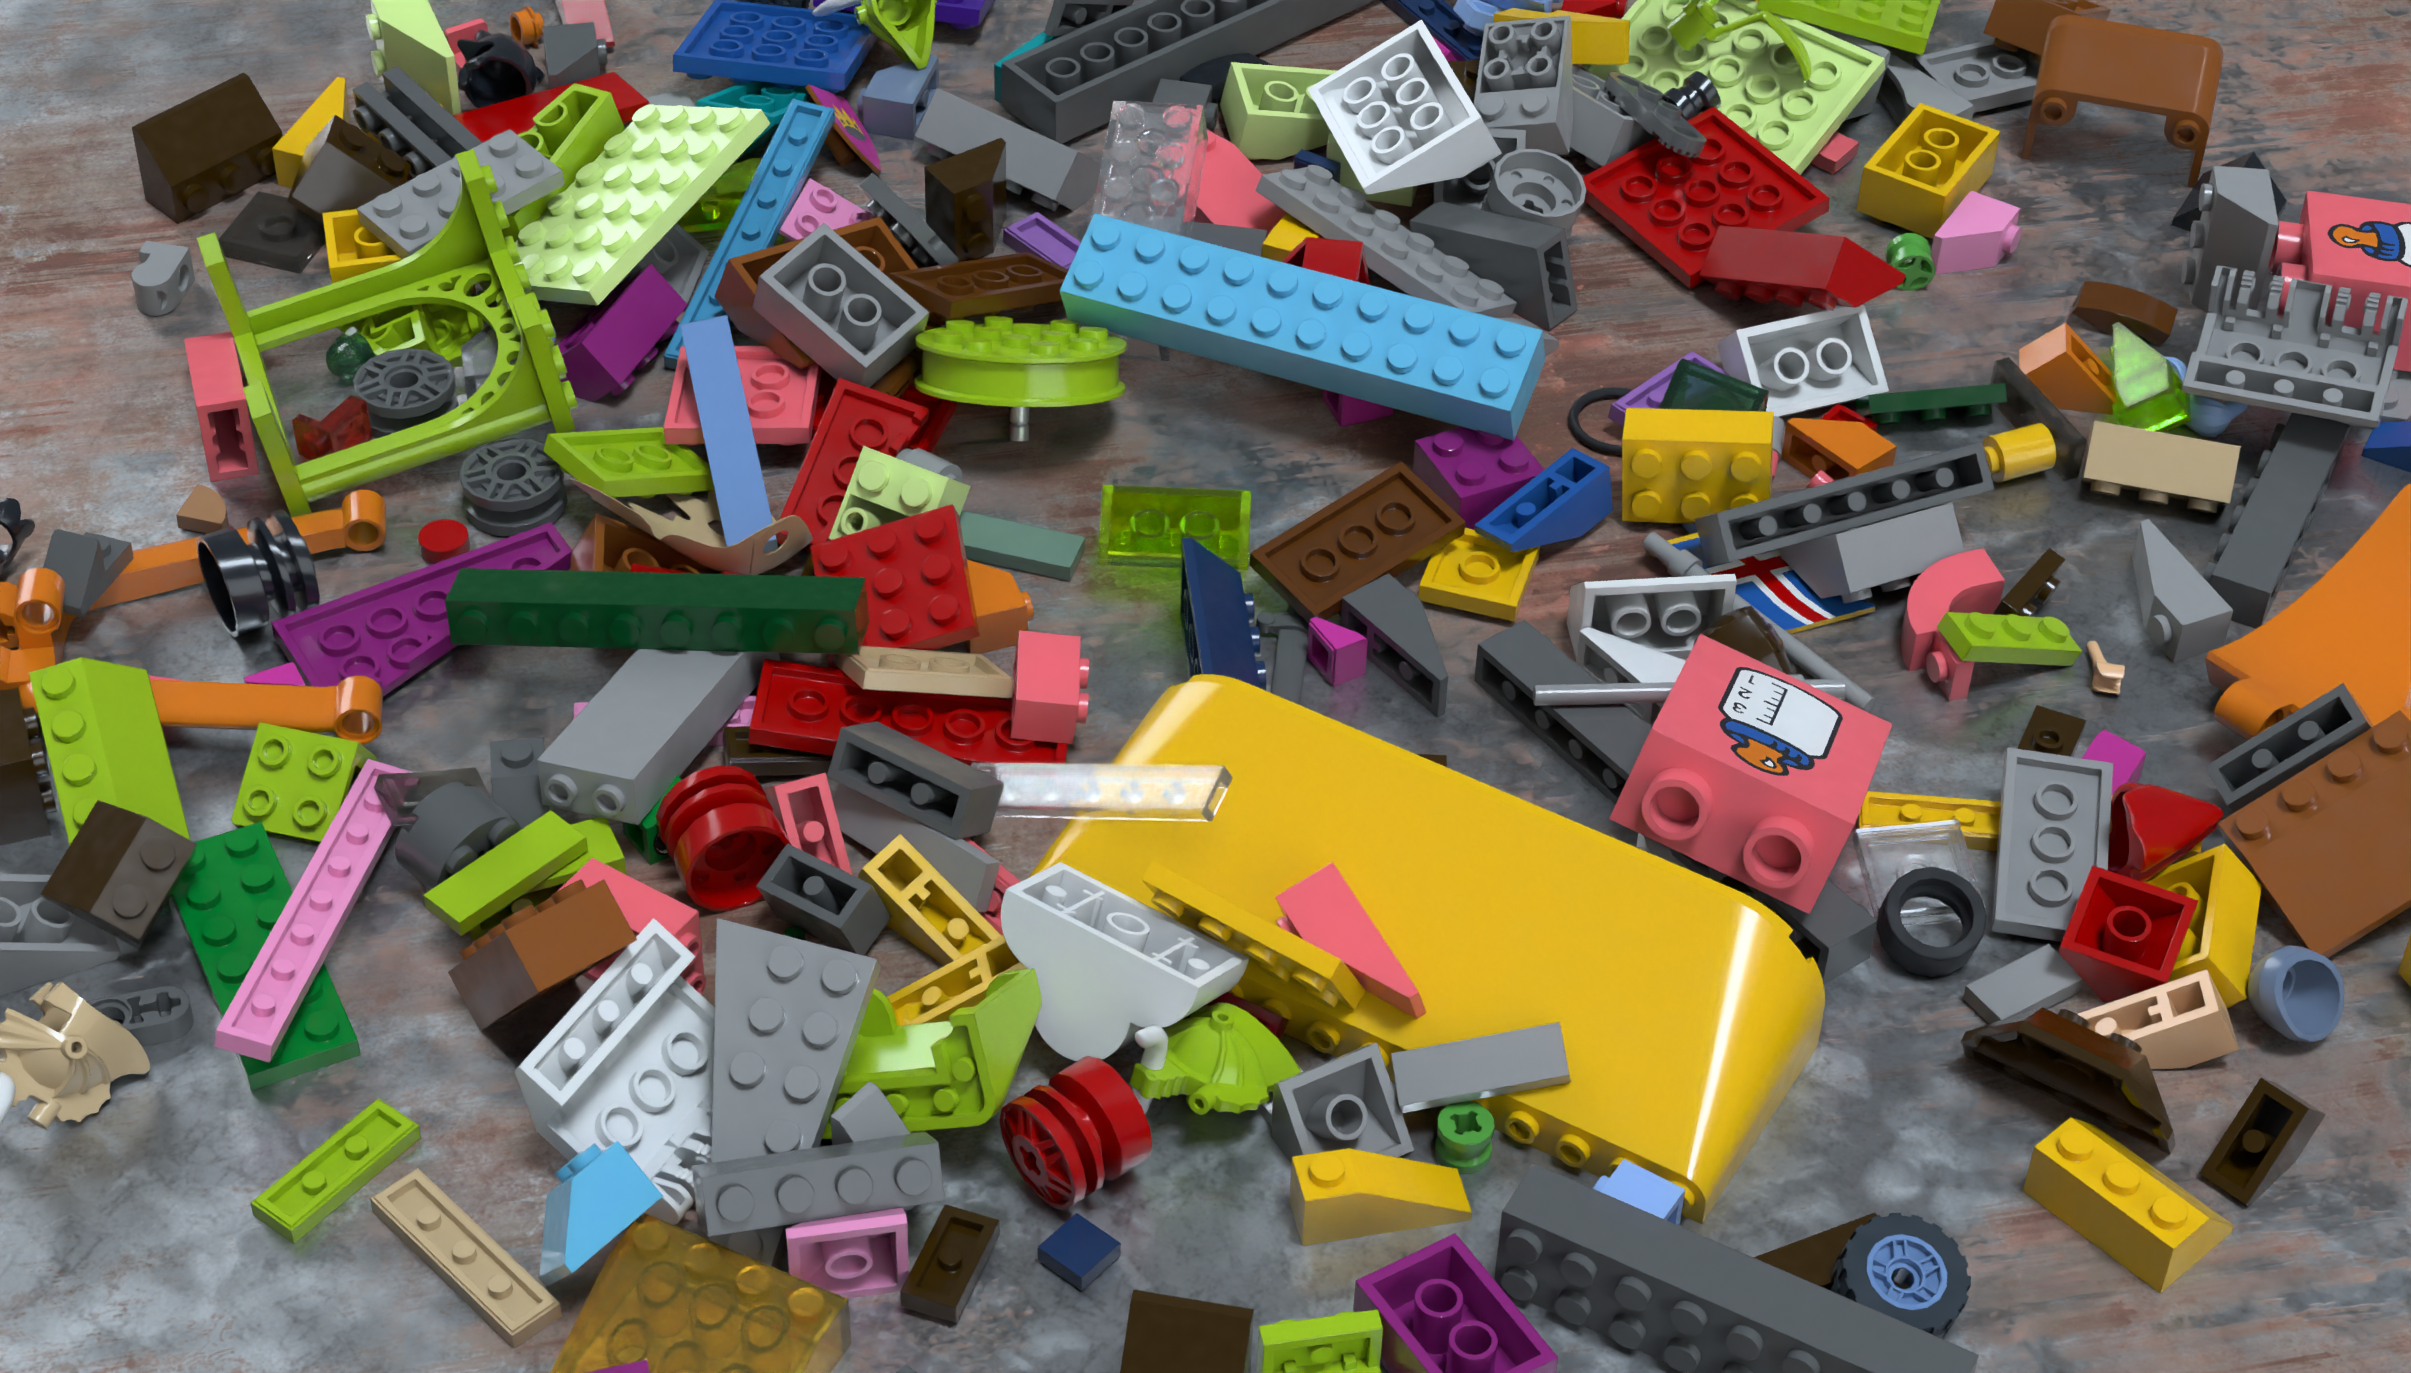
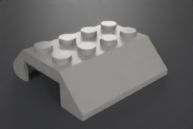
M2217 265L2211 284L2208 313L2197 351L2192 352L2182 385V392L2378 428L2397 357L2409 299L2388 295L2380 332L2373 330L2381 294L2370 292L2369 297L2365 300L2363 310L2365 315L2362 329L2343 326L2346 311L2349 310L2351 303V288H2339L2332 323H2326L2333 285L2292 278L2284 315H2281L2278 312L2285 277L2274 275L2273 280L2270 282L2266 312L2249 309L2251 294L2254 293L2256 285L2255 272L2244 270L2237 305L2231 306L2238 269Z

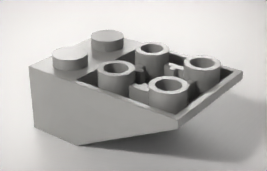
M1570 16L1485 23L1474 106L1487 128L1526 130L1525 149H1540L1556 155L1569 154L1573 126L1572 32Z

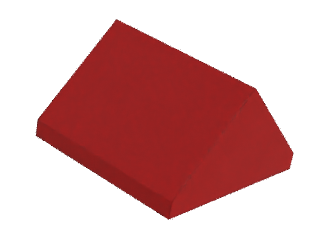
M2092 865L2058 953L2103 1002L2122 999L2168 983L2196 910L2198 900Z

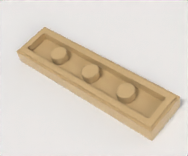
M419 1168L370 1198L372 1212L513 1349L562 1317L560 1303Z

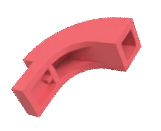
M1984 548L1954 554L1929 566L1913 583L1907 600L1900 636V649L1903 661L1908 671L1926 668L1929 678L1932 682L1939 685L1948 701L1967 698L1975 662L1962 661L1937 629V625L1946 612L1993 614L2001 601L2005 579Z

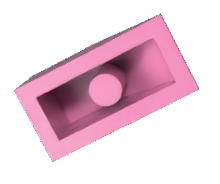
M1970 191L1934 235L1931 257L1936 269L1935 275L1996 267L2007 252L2013 253L2020 241L2022 228L2017 227L2020 208Z

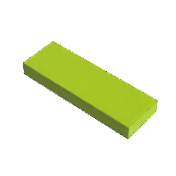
M550 810L423 895L425 908L462 936L588 851L587 837Z
M376 1099L250 1202L253 1216L295 1244L420 1140L419 1125L381 1099Z

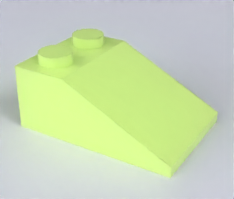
M370 0L372 14L366 15V24L371 40H376L377 50L371 51V60L376 76H383L382 73L398 66L423 90L428 92L433 99L442 104L451 115L460 114L461 105L455 56L429 1Z
M1231 62L1220 102V108L1231 143L1249 160H1279L1298 154L1301 149L1308 151L1327 145L1328 136L1332 132L1308 89L1337 72V70Z

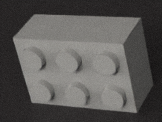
M825 223L759 276L752 307L837 381L839 378L868 388L917 347L915 342L916 336L925 331L930 314Z

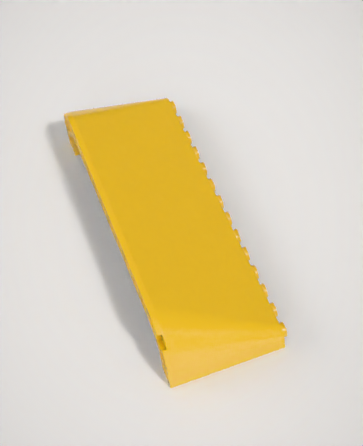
M1214 674L1193 675L1188 682L1175 686L1172 684L1166 689L1028 876L1029 878L1062 862L1167 915V912L1151 902L1154 893L1141 880L1149 864L1154 860L1277 925L1276 920L1282 917L1283 914L1275 897L1333 862L1418 990L1426 1014L1416 1019L1367 991L1355 1010L1340 1002H1337L1334 1009L1306 994L1305 990L1307 987L1293 977H1290L1287 983H1283L1266 974L1258 967L1260 962L1252 958L1245 951L1243 955L1249 957L1246 970L1240 981L1228 992L1289 1019L1284 1033L1311 1045L1320 1052L1339 1057L1368 1044L1377 1043L1390 1081L1394 1084L1396 1083L1391 1053L1560 1022L1571 1082L1476 1099L1470 1102L1480 1104L1489 1110L1494 1118L1495 1130L1510 1136L1519 1143L1528 1144L1552 1155L1569 1166L1578 1167L1598 1177L1605 1175L1610 1178L1619 1164L1625 1159L1684 1188L1685 1195L1681 1215L1700 1224H1703L1818 1045L1825 1008V989L1818 965L1813 957L1805 959L1798 947L1789 938L1793 929L1776 913L1759 901L1729 886L1287 699L1227 676ZM1199 927L1197 928L1196 931H1198V932H1200V933H1202V934H1204V935H1206V936H1208V937H1210V938H1212V939L1214 938V937L1210 936L1209 934H1207L1206 932H1204L1203 930H1201Z

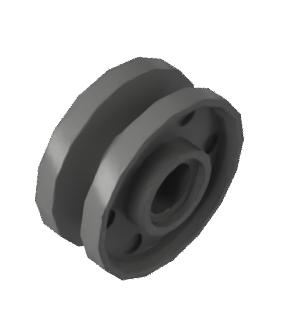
M406 348L385 352L369 359L363 364L353 379L360 425L370 436L375 438L436 419L459 406L452 365L443 356L429 350Z
M521 438L493 441L474 450L463 461L459 476L464 493V508L468 520L475 527L496 536H514L550 522L553 524L564 513L568 501L563 482L564 472L560 469V465L543 451L544 443L533 439Z

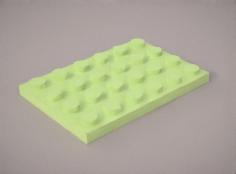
M1637 0L1621 18L1623 20H1630L1629 63L1625 65L1583 64L1581 66L1604 81L1607 80L1610 72H1618L1654 87L1663 94L1671 88L1678 89L1683 87L1684 79L1692 73L1699 71L1708 77L1718 91L1721 100V106L1718 110L1801 175L1885 71V58L1796 19L1771 13L1773 16L1779 17L1798 36L1808 52L1811 60L1810 79L1804 83L1802 70L1795 56L1781 37L1764 22L1758 21L1718 36L1712 42L1705 37L1690 51H1686L1670 33L1667 24L1683 12L1682 8L1691 0ZM1720 0L1712 8L1720 19L1714 26L1718 28L1764 10L1757 9L1758 3L1753 0Z
M654 104L640 108L633 115L631 124L622 133L615 135L604 145L605 150L596 160L582 167L576 174V180L564 192L557 194L548 202V209L538 221L526 225L519 232V239L515 244L521 262L514 264V266L524 264L532 290L525 292V294L535 292L537 300L599 305L770 125L762 109L717 108L710 106L691 107L682 105L664 106ZM484 280L480 281L479 284L486 291L491 285V281Z

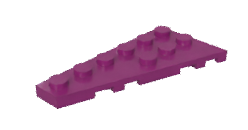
M552 522L271 622L273 636L289 662H294L306 686H338L342 680L355 675L366 676L374 679L380 685L383 697L457 646L451 642L445 599L460 568L567 571L571 566L572 549Z

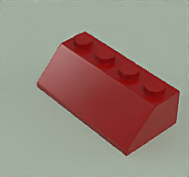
M1719 225L1699 276L1715 285L1714 292L1728 299L1739 300L1741 295H1745L1765 304H1770L1772 299H1778L1794 307H1802L1804 302H1808L1818 308L1834 311L1836 306L1856 308L1903 283L1906 275L1847 237Z

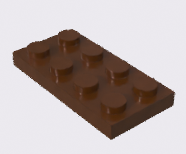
M1022 252L890 273V279L922 307L936 312L938 319L949 321L965 320V316L971 315L998 316L1001 310L1007 309L1030 311L1034 309V305L1043 303L1063 305L1059 290L1069 269L1032 253Z
M1400 461L1250 553L1249 566L1308 623L1314 617L1328 620L1341 611L1342 597L1388 573L1394 578L1464 535L1466 521Z

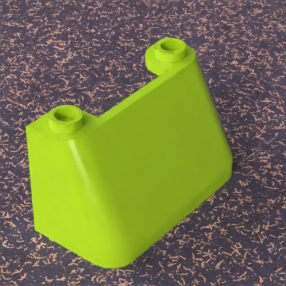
M1035 968L1012 970L998 975L989 984L986 998L975 1007L957 1009L949 1015L950 1021L898 1026L889 999L881 991L874 988L822 1139H832L831 1115L869 1081L880 1088L909 1132L978 1126L995 1116L1003 1107L1042 1006L1041 992Z

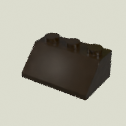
M243 72L132 127L145 200L179 224L276 174L272 148L283 137V134L247 74Z

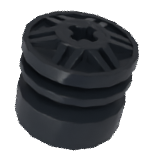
M283 509L266 515V524L259 517L250 519L247 522L248 545H246L238 531L232 526L196 539V550L205 585L222 623L233 637L269 625L268 601L271 602L282 618L296 614V606L301 611L320 605V594L312 556L295 523Z

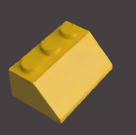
M2224 843L2167 866L2144 883L2198 900L2169 982L2207 969L2226 1007L2229 1008L2247 998L2262 885Z
M2070 1117L2034 1146L2023 1192L2159 1293H2162L2232 1233L2233 1224L2096 1125Z

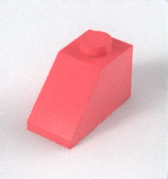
M826 773L763 788L766 798L773 807V813L780 821L792 846L853 875Z

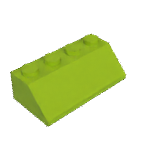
M80 657L29 672L69 844L72 843L97 800L146 816L191 841L147 670Z

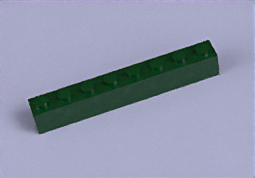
M460 568L445 599L453 645L859 655L869 624L865 577Z

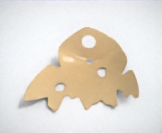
M570 479L574 484L590 494L593 500L684 556L718 571L758 575L792 558L813 540L807 525L800 517L790 515L776 521L772 516V524L737 544L726 546L725 536L717 534L708 526V523L714 520L721 521L715 490L708 491L707 502L700 501L690 495L665 494L690 517V520L675 516L674 520L671 521L627 501L628 505L632 508L630 509L605 493L580 481ZM781 531L788 532L785 542L777 550L763 553L765 544L773 535Z

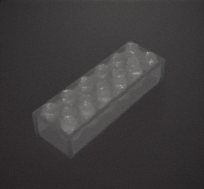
M1113 101L1091 220L1094 213L1191 238L1208 143L1203 105ZM1079 324V328L1090 327L1087 325ZM1108 331V334L1118 336L1127 343L1126 351L1120 354L1119 358L1156 361L1170 360L1172 348Z

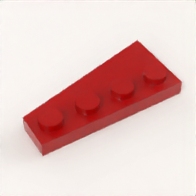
M842 378L838 379L779 518L780 520L790 515H796L805 522L813 540L801 551L810 554V546L831 540L829 539L830 533L863 446L896 457L909 445L927 422L930 414L929 408ZM787 531L775 534L777 543L783 544L788 536Z

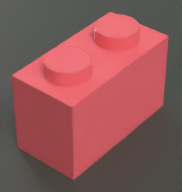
M1019 630L1013 666L1014 686L1010 738L1073 744L1076 723H1086L1089 701L1088 693L1079 692L1080 689H1086L1089 674V659L1080 658V636Z

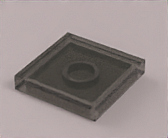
M258 191L218 240L227 258L301 274L326 242L324 225L287 202V197Z

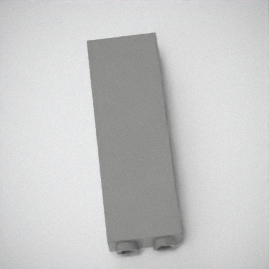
M637 649L537 759L542 805L638 825L661 799L676 775L680 776L759 684L764 659L779 660V653Z

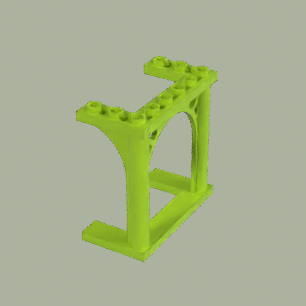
M474 149L455 154L460 170V191L457 203L441 231L423 248L388 266L269 305L246 311L216 233L197 238L205 267L233 334L249 385L243 387L252 420L291 517L312 513L309 505L311 502L550 422L553 423L556 433L576 430L570 410L578 408V404L570 381L560 382L561 379L567 378V369L558 345L554 346L552 340L556 335L547 309H540L535 292L525 294V292L531 291L532 287L524 264L514 266V264L521 262L513 236H503L502 229L510 227L501 200L492 202L490 194L498 192L495 178L489 164L480 167ZM484 280L491 281L489 288L480 295L474 297L466 295L474 284ZM495 300L497 301V307H488L489 304ZM418 304H441L458 307L482 318L492 328L498 340V353L495 365L484 384L460 406L428 422L299 465L296 464L261 352L391 309ZM517 358L515 365L509 364L510 361Z

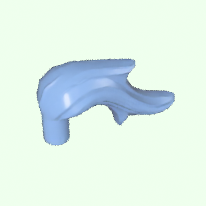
M2163 357L2160 360L2162 368L2176 385L2175 393L2162 395L2160 397L2161 401L2185 425L2199 435L2215 437L2223 433L2233 419L2246 411L2248 405L2244 403L2226 401L2222 404L2210 397L2182 392V385L2188 367L2174 357Z

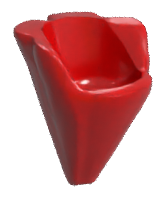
M2129 782L2120 785L2113 792L2111 800L2110 819L2112 831L2109 834L2108 871L2141 882L2147 881L2217 828V822L2223 817L2222 809L2214 804L2151 784L2144 785Z

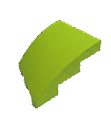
M472 288L466 294L468 297L476 296ZM409 305L336 327L373 356L406 348L429 350L443 356L452 365V368L470 365L492 357L482 318L467 310L449 305Z

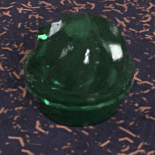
M354 333L350 336L342 334L336 337L335 342L327 350L326 364L333 375L340 377L342 380L354 379L358 369L369 359L375 357L370 344L361 334Z

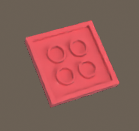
M681 346L663 428L665 444L698 446L705 444L685 346ZM734 346L755 444L792 446L810 443L822 367L819 364H814L800 369L766 346Z

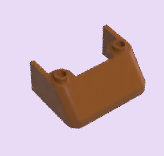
M2070 14L2056 17L2050 22L2046 32L2021 158L2030 160L2037 124L2052 127L2067 124L2075 116L2078 101L2166 116L2164 135L2168 142L2175 147L2193 151L2187 187L2194 188L2198 182L2215 106L2224 57L2222 47L2215 40L2204 36Z

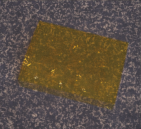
M643 1213L634 1221L610 1252L550 1373H586L647 1360L650 1373H831L851 1345L849 1299L647 1213Z

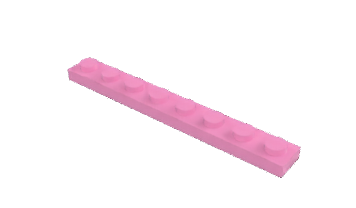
M367 759L217 1027L214 1047L270 1063L415 793L418 773Z

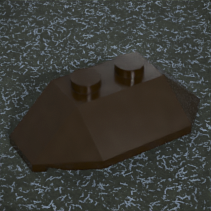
M2043 1007L1965 1032L1961 1039V1044L1966 1057L2171 1155L2175 1147L2173 1128L2148 1059L2145 1055L2141 1054V1046L2131 1039L2116 1033H2111L2110 1037L2107 1038L2090 1030V1023L2074 1012L2060 1009L2058 1014Z

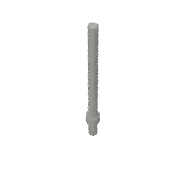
M1656 532L1650 533L1645 538L1643 548L1667 565L1668 573L1671 576L1711 575L1702 568L1703 563L1700 559L1686 549L1678 550ZM1735 593L1732 611L1752 606ZM1753 607L1767 623H1771L1785 645L1784 650L1788 659L1815 679H1844L1845 698L1843 701L1868 713L1873 709L1876 703L1875 698Z
M1802 674L1790 675L1841 700L1845 698L1844 679L1804 680ZM1675 682L1534 685L1533 703L1534 706L1665 703Z

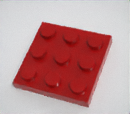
M953 504L810 546L815 576L865 577L869 624L862 646L932 651L980 637L959 514ZM827 654L828 667L839 669L834 664L835 654Z

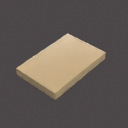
M861 646L859 655L835 654L834 664L862 689L1012 698L1014 680L982 654Z

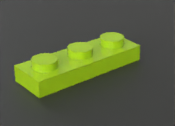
M1946 612L1937 625V629L1962 661L2073 666L2082 653L2080 647L2069 635V628L2062 621L2051 616L2030 617L2015 614L1994 615L1979 612Z

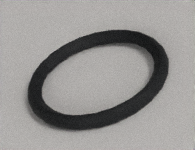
M1621 387L1600 388L1578 398L1569 411L1568 419L1575 436L1585 445L1597 451L1622 455V445L1601 442L1586 434L1580 426L1578 416L1581 409L1587 403L1602 397H1623L1631 392L1632 389Z

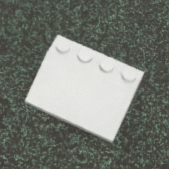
M1422 20L1308 89L1367 195L1461 178L1502 154Z

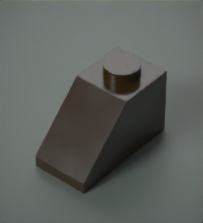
M2260 1078L2199 1174L2250 1206L2296 1162L2326 1114L2281 1085Z

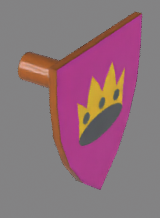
M808 84L805 88L817 105L835 109V121L824 143L839 165L845 166L855 158L851 151L852 149L878 175L881 172V167L876 149L866 129L846 98Z

